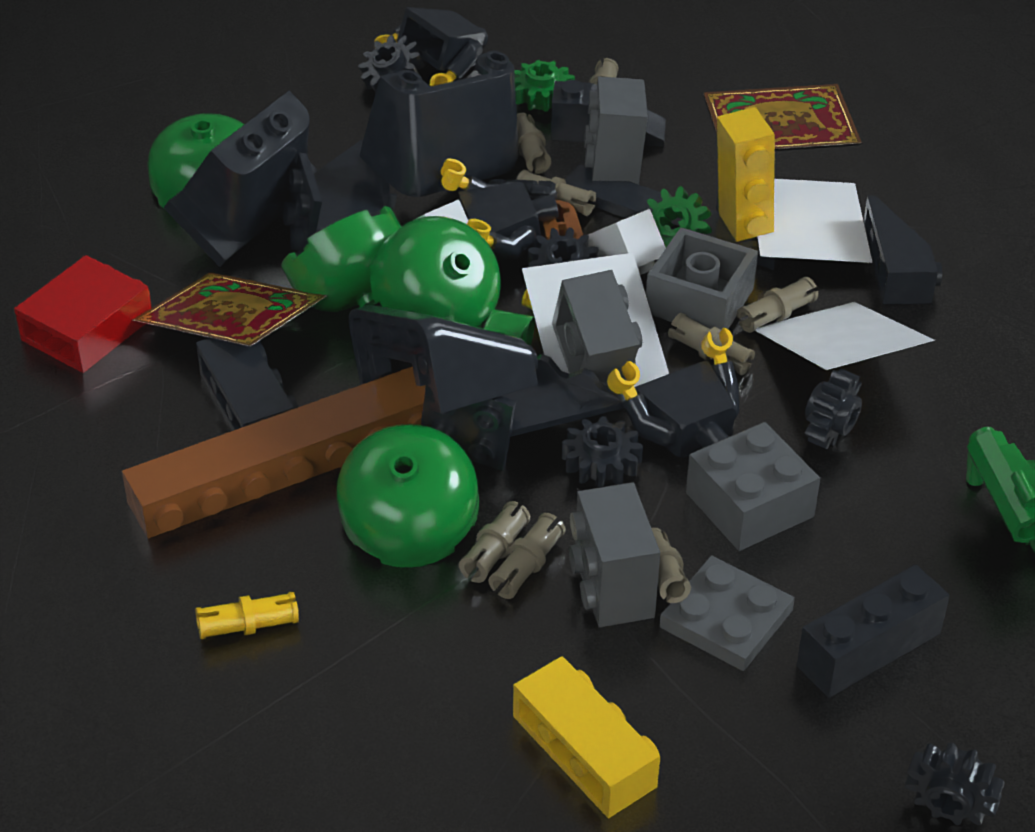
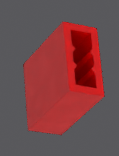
M85 255L16 306L14 310L21 341L84 373L144 326L146 323L132 319L152 307L149 288L142 281L133 279L113 269L110 265L103 264Z

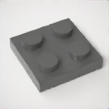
M711 555L689 581L691 590L687 598L678 603H670L663 611L660 618V628L745 671L793 611L795 597Z

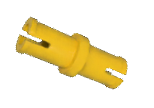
M288 592V594L253 600L247 595L239 597V602L205 608L197 607L195 608L197 628L200 629L199 637L200 639H206V637L240 631H243L244 635H251L256 633L257 628L298 623L299 614L297 601L294 602L296 599L294 592Z

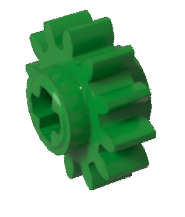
M536 60L535 63L530 65L522 63L521 71L515 70L516 105L526 102L530 111L539 109L548 112L552 108L555 81L575 80V76L569 75L568 67L558 69L555 61L549 63Z
M679 186L675 197H672L664 188L661 190V197L663 199L661 202L657 203L653 199L647 200L648 205L653 210L652 215L665 247L669 245L680 227L704 234H709L713 230L703 221L709 218L712 213L707 206H701L703 199L697 193L690 195L688 198L686 190ZM680 218L681 221H678L680 227L671 229L674 226L672 221Z

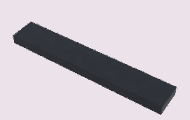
M580 164L565 179L568 185L587 191L591 190L596 193V201L588 200L586 203L593 204L595 208L623 218H629L648 209L652 213L653 210L648 205L647 200L653 199L657 203L663 200L661 192L630 181H592V168ZM709 209L712 215L703 221L713 230L711 233L704 235L757 250V265L774 270L782 258L761 257L758 237L736 242L720 217L719 212ZM680 218L672 221L674 226L671 229L680 227L678 221H681Z

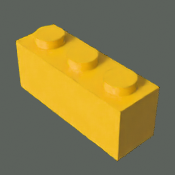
M756 107L717 116L719 215L736 242L774 232L775 134Z
M561 656L513 684V717L608 819L657 788L660 754L657 747L650 738L638 734L626 721L623 712L615 703H608L594 689L592 681L584 671L576 670Z

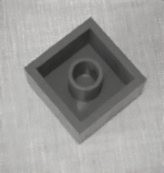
M598 76L596 91H589L588 114L590 115L589 125L585 126L584 148H586L585 167L592 168V181H630L639 185L648 119L644 80Z
M680 227L647 275L646 297L652 316L672 322L679 313H684L687 317L710 329L713 327L721 330L723 328L729 329L737 316V310L743 307L754 289L758 251Z
M613 270L562 280L552 320V326L569 374L585 368L593 371L605 386H608V375L615 368L620 372L621 377L626 380L622 374V366L627 361L636 364L635 358L638 349L642 347L643 343L640 327L637 322H631L627 311L629 301L626 289L622 284H617Z
M766 422L689 455L686 494L738 551L815 516L820 477Z
M634 482L577 491V512L570 513V527L575 545H570L568 551L572 572L574 574L580 573L583 580L580 582V590L584 608L586 610H593L598 627L655 618L660 550Z

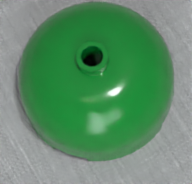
M204 113L190 115L168 125L154 140L148 156L150 187L158 198L159 205L164 208L171 198L183 190L209 152L245 124L229 116Z
M383 207L379 211L380 215L372 217L368 210H364L343 218L307 239L309 244L304 247V252L298 257L295 252L289 253L285 257L281 267L293 289L307 293L327 295L311 306L312 308L324 312H337L357 305L363 307L376 304L370 283L372 261L383 242L401 228L390 207Z
M444 216L422 217L403 225L383 242L372 261L370 271L371 290L376 304L380 302L382 307L431 315L481 328L486 323L487 316L495 309L500 294L501 278L499 266L489 244L477 231L467 224Z
M419 424L392 425L365 437L347 456L340 470L337 482V504L345 533L355 547L358 545L368 554L379 558L382 564L389 566L420 567L435 563L449 556L455 551V546L466 536L471 527H474L479 511L477 477L468 455L457 442L445 433Z

